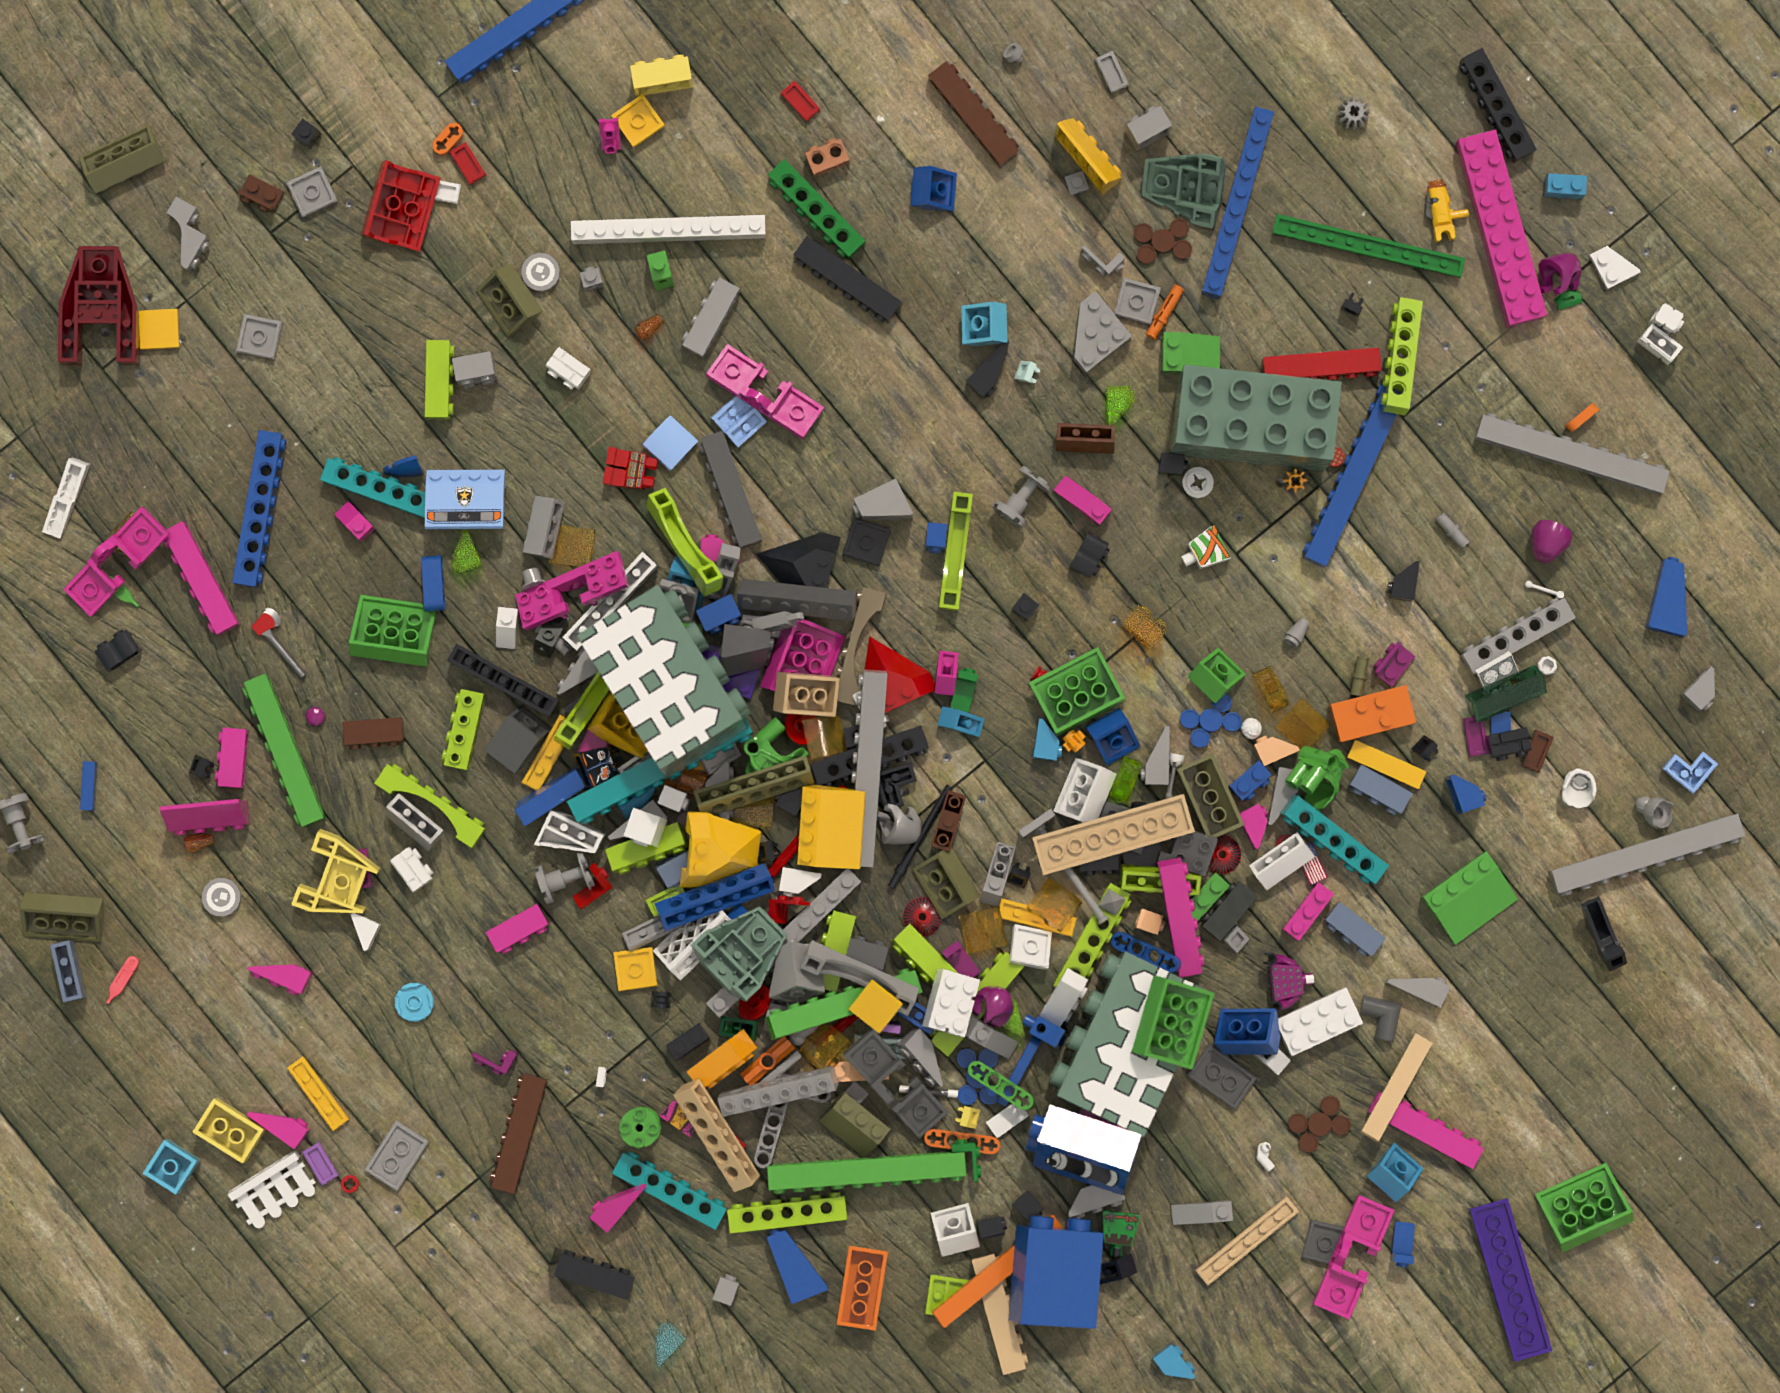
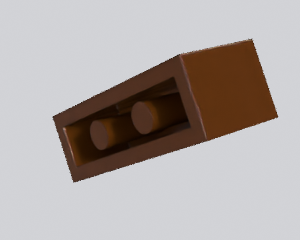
M1057 423L1056 451L1114 454L1116 425Z
M402 717L342 722L344 745L349 746V749H361V745L368 744L369 748L381 747V743H388V746H399L400 742H405Z

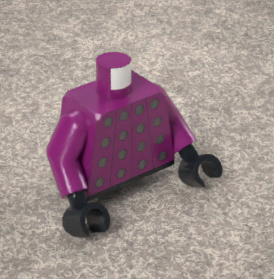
M1264 953L1269 958L1263 964L1268 965L1272 1001L1268 1002L1267 1005H1273L1278 1013L1280 1010L1289 1008L1300 1000V995L1304 994L1303 986L1314 985L1313 973L1302 974L1301 966H1298L1295 960L1285 955Z

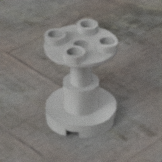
M1025 466L1017 470L1027 479L1017 494L1012 493L1005 504L995 500L991 506L995 511L999 509L1002 517L1021 529L1027 524V521L1021 514L1028 506L1026 501L1034 489L1038 487L1047 493L1050 492V487L1047 485L1048 482L1039 476L1035 478L1032 475V471Z
M27 793L14 795L10 799L0 801V813H3L7 825H12L18 841L6 848L7 854L18 851V848L21 851L32 847L31 843L35 845L45 841L43 835L29 838L23 823L26 817L22 809V805L30 801Z
M577 853L580 866L565 872H561L558 869L546 874L542 865L534 867L541 893L545 894L544 900L546 904L555 902L553 892L566 888V883L584 877L589 890L595 886L592 875L586 870L589 868V865L583 853Z

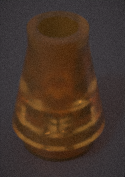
M656 314L638 323L634 329L637 335L644 341L645 339H650L664 321L659 314Z
M211 833L190 834L188 837H184L187 853L192 852L193 854L207 846L214 845Z

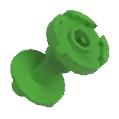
M648 1107L633 1108L621 1119L619 1126L621 1137L628 1145L636 1148L650 1145L659 1137L661 1132V1119L659 1115ZM638 1124L643 1126V1130L637 1129Z

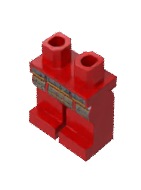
M614 447L608 448L607 466H605L603 478L604 486L642 491L643 488H654L655 477L646 476V470H657V459L649 457L644 453L626 451Z

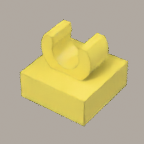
M964 1106V1108L959 1107L958 1110L963 1112L962 1118H955V1120L960 1122L961 1126L976 1129L980 1109Z

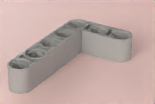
M782 1074V1075H780L778 1078H782V1077H786V1076H791V1075H789V1074ZM831 1092L828 1093L825 1099H820L817 1095L807 1097L806 1099L824 1103L830 1099ZM785 1102L783 1107L775 1105L768 1107L754 1157L755 1164L760 1168H766L772 1162L789 1102ZM776 1115L779 1118L780 1122L777 1126L769 1124L770 1116ZM770 1134L774 1137L772 1145H766L763 1142L765 1135ZM762 1153L767 1154L769 1157V1161L766 1164H761L758 1161V1156Z

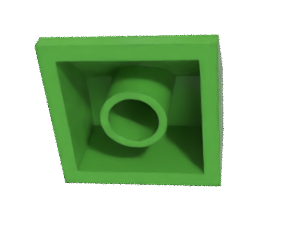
M1217 648L1197 664L1188 678L1216 704L1240 682L1246 673L1222 650Z

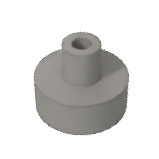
M1012 43L1005 49L1003 56L1010 63L1014 61L1020 63L1023 60L1021 56L1023 48L1018 43Z

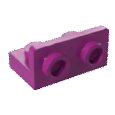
M1399 641L1395 644L1391 643L1385 650L1387 653L1383 660L1379 658L1373 666L1375 668L1373 674L1390 687L1395 684L1416 657L1405 649Z

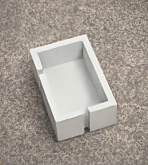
M937 969L922 1026L954 1036L965 1037L974 1005V1000H971V998L976 997L980 980L945 969Z

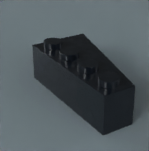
M555 1248L548 1267V1271L553 1276L626 1300L635 1279L628 1269L620 1267L618 1270L612 1268L613 1265L604 1261L598 1263L592 1257L586 1255L581 1257L576 1255V1252L568 1249Z

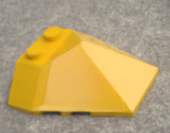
M687 812L685 831L690 835L687 868H681L680 887H700L757 866L761 837L760 830L729 821L723 817L714 816L708 812Z

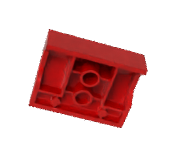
M388 160L382 161L360 236L420 252L441 177L395 165Z

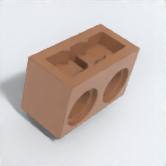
M836 138L826 141L824 146L818 147L816 145L807 149L808 152L805 153V157L814 178L850 164L841 139L836 140ZM833 149H838L841 151V154L838 157H833L830 152ZM820 156L823 158V162L815 164L812 161L813 158Z

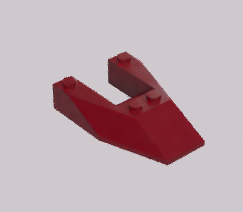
M79 246L59 301L58 362L62 365H82L83 324H117L116 362L120 365H140L137 303L118 246Z

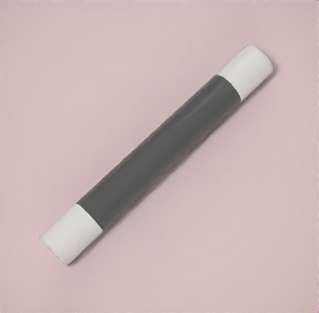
M899 1085V1093L908 1094L913 1089L912 1086ZM927 1088L933 1096L958 1098V1090Z

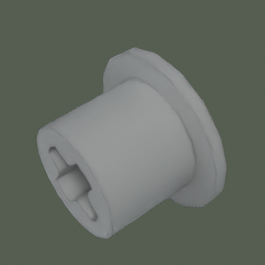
M538 568L527 569L522 573L525 583L522 586L523 591L546 582V580L541 579Z

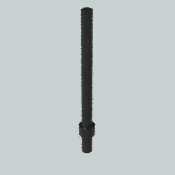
M946 784L922 825L919 839L911 844L900 865L897 864L894 869L895 873L888 884L889 887L895 889L901 877L905 876L906 868L944 804L947 791H952L953 788Z

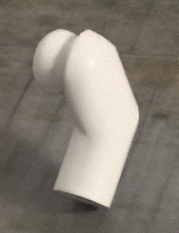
M1264 1142L1260 1143L1257 1147L1256 1159L1269 1172L1275 1165L1268 1158L1271 1145Z

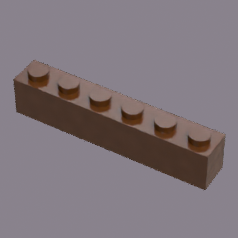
M947 61L928 75V80L998 167L1002 168L1018 155V144L1013 138L1009 139L1005 134L1007 131L1001 123L997 124L995 122V116L989 108L985 109L982 106L983 101L976 93L973 95L969 90L971 88L969 83L965 79L961 80L957 75L959 73L957 68L953 64L949 65Z
M524 1073L523 1077L519 1076L516 1086L519 1088L517 1096L514 1095L511 1103L514 1109L512 1115L509 1114L507 1117L506 1126L509 1127L507 1134L503 1133L500 1144L503 1145L501 1153H497L495 1164L498 1165L496 1172L492 1171L489 1181L492 1183L491 1188L511 1194L516 1193L548 1079Z

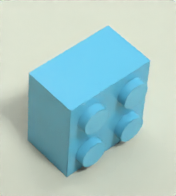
M986 302L961 306L963 345L984 346L1007 343L1006 304Z
M165 1139L143 1174L174 1194H179L201 1159L171 1140Z

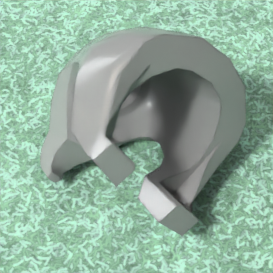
M892 804L885 805L884 810L893 813V827L888 814L880 811L877 813V820L880 822L882 842L884 844L905 845L917 842L921 834L922 825L921 819L914 808L908 806L907 815H904L898 806Z

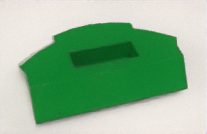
M1571 290L1560 294L1554 301L1557 309L1562 310L1582 303V298L1579 291Z

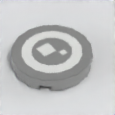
M536 253L525 260L522 265L521 275L524 283L530 289L537 292H545L557 284L560 278V268L552 256L546 253Z
M216 878L204 887L202 903L210 914L228 916L238 909L241 903V892L234 881L227 878Z

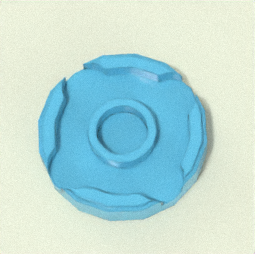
M420 983L404 985L395 997L397 1013L408 1021H421L425 1019L434 1007L432 992Z

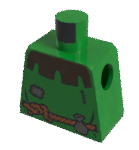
M1109 1210L1102 1211L1103 1242L1111 1244L1110 1255L1122 1257L1123 1245L1132 1246L1140 1220L1139 1214Z

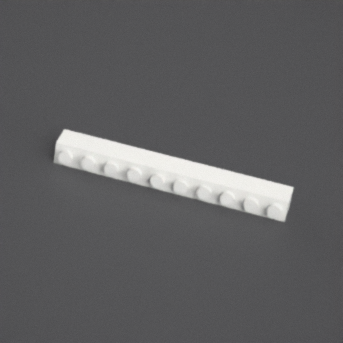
M765 215L571 221V241L573 244L766 238Z

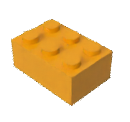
M743 1029L689 1069L687 1073L693 1081L700 1079L704 1087L707 1086L710 1089L754 1056L752 1052L757 1047Z

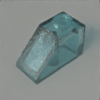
M671 1321L667 1324L663 1322L656 1329L658 1332L655 1336L656 1365L658 1367L687 1338Z

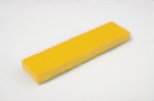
M559 715L522 781L523 784L534 790L543 786L564 749V746L554 741L555 734L566 719L562 715Z
M1354 740L1347 756L1348 759L1415 789L1420 788L1426 771L1357 740Z
M1002 898L996 916L997 918L1070 937L1073 935L1077 919Z
M304 1056L287 1068L332 1131H335L350 1120Z

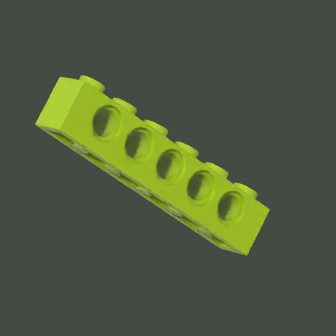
M1400 297L1397 303L1393 304L1392 315L1395 316L1394 321H1391L1390 324L1392 339H1389L1387 346L1390 356L1387 357L1385 368L1388 369V372L1383 379V386L1386 388L1385 393H1382L1381 396L1383 412L1406 416L1410 409L1423 301ZM1402 317L1407 318L1409 323L1404 322ZM1399 335L1405 336L1407 340H1402ZM1397 353L1403 354L1405 358L1398 357ZM1395 371L1401 372L1403 376H1397ZM1392 389H1397L1400 395L1395 394Z
M1109 883L1097 904L1104 915L1109 917L1107 920L1108 927L1104 930L1100 929L1097 925V917L1094 913L1091 915L1055 980L1054 987L1057 986L1067 968L1078 970L1084 978L1090 977L1094 970L1091 967L1094 960L1098 961L1103 953V950H1101L1103 944H1108L1113 935L1110 933L1113 926H1118L1122 919V916H1120L1123 908L1127 910L1132 901L1129 898L1130 893ZM1108 889L1125 898L1116 916L1099 906ZM1091 935H1095L1099 939V943L1095 947L1090 946L1088 943V938ZM1082 952L1089 955V961L1086 964H1082L1078 959Z
M840 1192L829 1193V1197L821 1198V1194L810 1195L807 1200H802L801 1197H792L790 1202H782V1199L770 1200V1204L764 1205L762 1201L751 1202V1206L743 1207V1204H733L731 1209H727L730 1234L847 1220L845 1195H841ZM822 1203H830L832 1210L829 1213L822 1212ZM803 1205H810L812 1207L810 1215H804L801 1212ZM784 1207L792 1209L793 1215L786 1218L782 1215ZM766 1209L773 1212V1218L770 1220H765L762 1216V1212ZM751 1212L754 1216L753 1221L745 1222L743 1220V1213Z

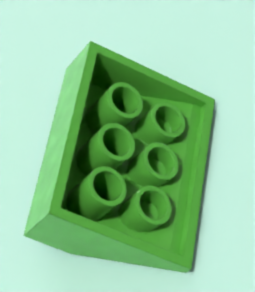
M360 595L349 640L350 656L427 667L437 611L425 612L424 604Z
M1098 647L1029 682L1056 737L1125 703V696Z
M1487 851L1479 854L1420 897L1454 945L1518 900Z
M1153 975L1132 1052L1193 1070L1214 993Z
M1607 1163L1535 1194L1552 1235L1562 1253L1634 1221L1633 1211Z

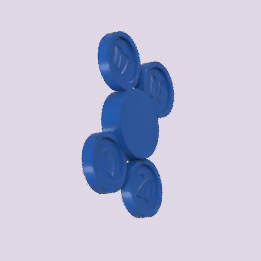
M1228 694L1216 704L1212 701L1213 708L1204 710L1200 717L1192 709L1182 712L1180 723L1184 728H1195L1198 723L1201 727L1195 729L1190 735V742L1194 747L1204 748L1207 746L1210 740L1208 732H1216L1222 724L1230 732L1237 731L1241 727L1242 719L1239 714L1229 712L1224 717L1221 715V713L1228 711L1232 705V700Z
M985 1048L979 1054V1061L988 1067H993L998 1062V1054ZM962 1049L957 1054V1062L963 1068H968L971 1062L976 1061V1054L971 1049ZM981 1065L978 1067L974 1066V1075L979 1073L985 1077L987 1073L980 1070ZM967 1071L966 1080L969 1085L962 1086L959 1089V1101L964 1105L973 1104L977 1098V1092L974 1088H982L979 1094L981 1101L988 1105L994 1104L998 1100L999 1095L972 1078Z

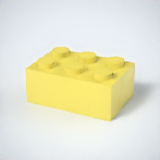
M676 55L669 60L657 58L651 63L639 61L630 66L636 97L641 94L646 96L693 88L688 56Z
M213 1098L193 1133L239 1162L246 1163L266 1129L219 1098Z

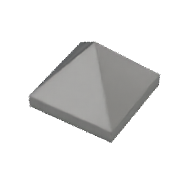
M1108 889L1099 906L1116 916L1125 898Z

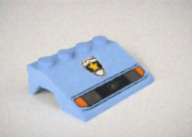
M427 470L425 529H503L505 512L504 494L507 486L505 470Z

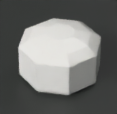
M1550 656L1542 657L1537 663L1538 672L1544 676L1553 674L1557 668L1556 660Z

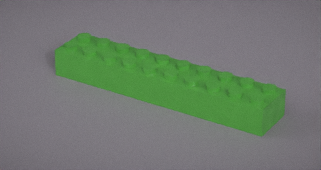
M952 1151L770 1164L767 1166L769 1190H773V1194L785 1193L786 1189H793V1192H804L805 1188L813 1187V1191L825 1190V1186H832V1189H844V1185L851 1184L852 1188L864 1187L865 1183H872V1187L884 1186V1182H891L892 1185H902L903 1181L911 1180V1184L923 1183V1179H931V1182H942L943 1178L950 1177L951 1181L962 1180V1176H966L965 1152L952 1153Z

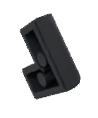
M911 762L880 772L879 791L884 807L887 804L896 805L899 808L904 806L899 787L917 781Z

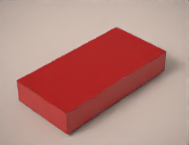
M795 80L780 93L805 122H808L820 111L818 105Z
M466 142L450 151L451 156L469 185L486 176Z

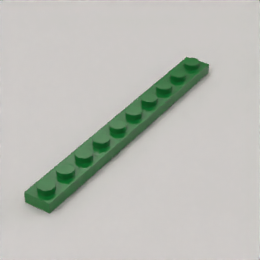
M1280 214L1276 215L1272 231L1274 235L1461 278L1465 258Z

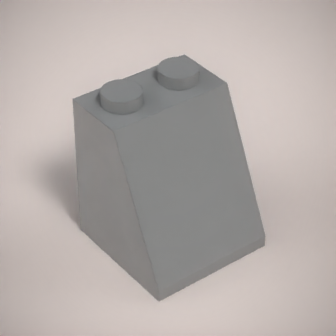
M896 479L854 498V504L852 505L856 517H861L863 521L909 520L913 518V512Z
M790 940L781 946L776 957L769 998L793 1004L799 1002L800 1004L825 992L823 974L817 976L800 968L803 955L809 944Z

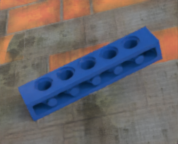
M765 863L654 904L659 920L664 930L667 931L774 892L775 888L772 877Z

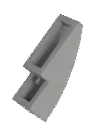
M721 544L715 565L723 575L722 587L720 590L705 597L719 600L726 596L739 560L740 547Z

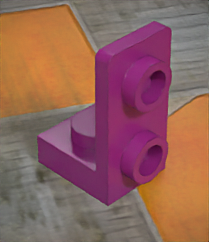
M958 941L941 952L959 974L973 978L980 972Z
M512 1049L509 1052L505 1051L500 1059V1062H502L501 1066L476 1052H473L471 1056L475 1058L474 1062L482 1066L487 1064L492 1067L491 1071L502 1075V1073L507 1074L518 1052Z

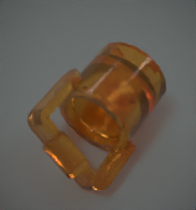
M685 769L678 784L670 781V777L663 782L666 786L695 797L693 791L704 787L708 775L695 769L690 771Z

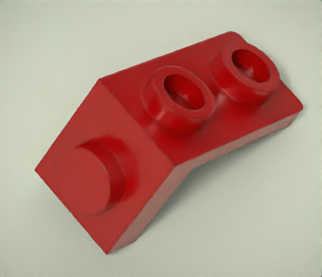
M596 863L589 866L596 878L594 881L595 886L591 887V890L587 886L573 896L580 909H583L613 888L607 879L609 877L604 867L599 868Z
M778 896L777 899H769L768 915L775 923L787 924L788 904L810 906V902L803 901V897H792L789 900V896Z

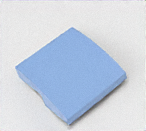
M736 396L711 416L712 420L737 447L742 445L767 422L755 408Z
M670 415L649 436L642 446L671 472L683 460L684 456L697 445L698 440Z

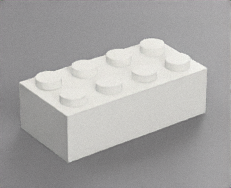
M1347 987L1341 988L1278 1018L1280 1036L1290 1056H1294L1363 1024Z

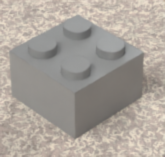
M1152 106L1145 111L1146 114L1139 117L1136 115L1128 120L1129 123L1126 126L1125 134L1136 152L1170 134L1172 124L1161 106L1157 108Z
M490 351L452 358L456 382L460 387L463 386L464 389L473 388L478 383L490 385L494 383V380H498L494 356Z

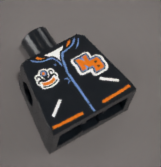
M600 747L573 754L585 789L593 788L617 773L615 764L623 760L619 750L610 752L609 747Z

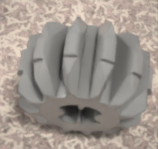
M1351 96L1350 102L1345 98L1343 100L1344 105L1339 104L1338 108L1341 111L1337 112V116L1342 117L1339 120L1340 124L1346 122L1345 128H1348L1351 124L1352 129L1356 130L1357 125L1362 128L1364 126L1363 121L1368 122L1369 118L1366 115L1370 114V110L1365 109L1368 106L1367 103L1360 104L1362 98L1355 102V97ZM1351 110H1353V112L1354 110L1357 111L1356 117H1354V114L1353 116L1349 114Z

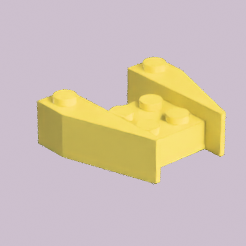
M320 829L317 832L311 850L329 856V860L319 888L315 889L300 884L291 905L309 912L363 913L366 907L356 904L365 876L367 871L377 874L380 871V867L339 835Z

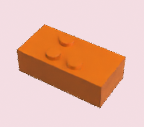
M1407 685L1329 705L1338 743L1416 723Z
M849 1246L837 1325L876 1331L888 1252Z

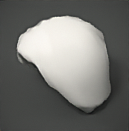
M1579 768L1568 772L1565 776L1562 786L1563 801L1568 806L1575 808L1589 806L1595 799L1597 792L1594 776L1589 771Z

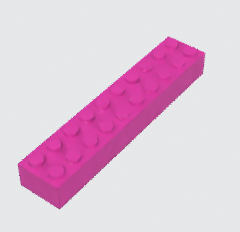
M1495 129L1458 139L1455 145L1506 328L1544 319L1547 316L1497 131Z

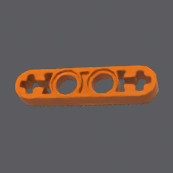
M930 1129L924 1136L926 1144L931 1147L952 1149V1146L947 1143V1137L949 1135H956L958 1139L976 1138L978 1141L977 1146L979 1147L981 1145L980 1138H985L984 1143L994 1140V1143L997 1144V1148H993V1151H989V1147L983 1146V1150H980V1153L995 1154L1000 1149L999 1140L993 1136L940 1129ZM932 1132H935L937 1137H942L941 1133H946L944 1145H940V1140H935L934 1143H931L930 1139H927L928 1135L930 1136Z

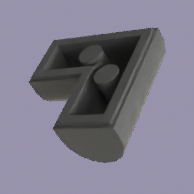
M1363 995L1359 1014L1378 1018L1374 1038L1394 1042L1402 1004Z

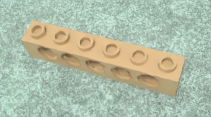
M700 1079L682 1085L673 1096L734 1192L752 1186L760 1177V1174Z

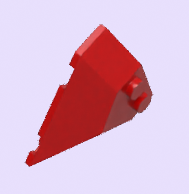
M869 636L864 670L887 672L885 713L935 691L936 684L929 671Z

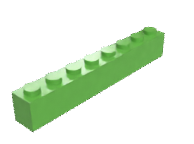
M263 674L244 682V694L252 702L250 709L253 716H257L259 719L258 729L261 735L265 734L267 739L264 742L266 749L269 753L272 752L274 759L272 763L275 770H279L281 774L279 781L282 788H286L289 794L286 796L290 807L293 806L296 811L294 814L296 823L298 825L301 824L302 827H307L326 819L269 675Z
M907 968L898 971V975L894 976L918 987V994L922 993L915 970L909 972ZM854 985L843 988V993L836 994V991L824 994V999L818 1000L817 997L806 1000L807 1004L801 1006L799 1002L789 1005V1010L781 1012V1008L770 1011V1015L765 1017L771 1039L775 1040L854 1015L849 1008L865 987L862 986L855 989Z

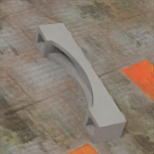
M811 940L807 947L800 968L817 976L819 974L835 975L856 982L864 987L873 979L903 1003L898 1012L907 1016L916 1002L918 987Z

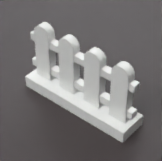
M296 1149L228 1192L231 1201L237 1199L238 1202L235 1205L237 1208L242 1207L249 1217L246 1220L248 1225L252 1223L256 1228H262L265 1224L263 1216L267 1213L277 1218L282 1213L280 1205L286 1202L288 1206L295 1207L298 1204L297 1194L303 1192L308 1197L314 1195L315 1187L313 1184L316 1181L314 1178L311 1180L308 1178L303 1170V1167H305L303 1161L301 1163L297 1161L300 1155ZM287 1167L288 1171L282 1174L281 1170ZM290 1175L293 1176L299 1186L295 1190L291 1188L286 1180ZM268 1178H270V1179L272 1180V1181H270V1182L267 1183V1184H265V1182H264V1181L267 1180ZM274 1185L282 1196L278 1201H276L269 1190ZM253 1188L254 1192L249 1195L247 1191ZM257 1196L266 1207L262 1211H259L252 1200Z

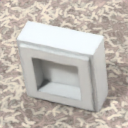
M598 1067L596 1087L605 1086L607 1067Z

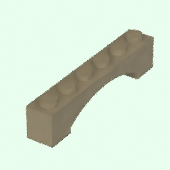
M863 587L862 592L858 591L857 603L859 605L853 618V629H848L846 640H849L848 648L844 647L841 659H845L843 667L839 666L836 676L840 678L837 700L839 703L857 707L853 694L861 691V687L857 685L855 678V651L860 635L867 623L877 612H882L886 596L885 592Z

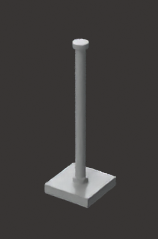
M1052 809L1019 830L1018 834L1022 840L1034 832L1039 835L1047 833L1045 825L1055 818ZM1072 867L1064 869L1099 920L1097 921L1099 925L1108 920L1109 917L1105 916Z

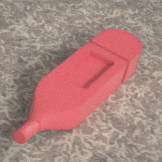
M130 956L127 958L124 966H122L110 986L109 998L106 1003L109 1004L113 998L122 993L134 971L139 966V959L137 957Z

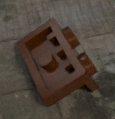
M249 174L242 189L238 190L237 194L241 197V201L249 205L252 202L258 205L257 208L265 213H268V211L274 213L284 195V191Z

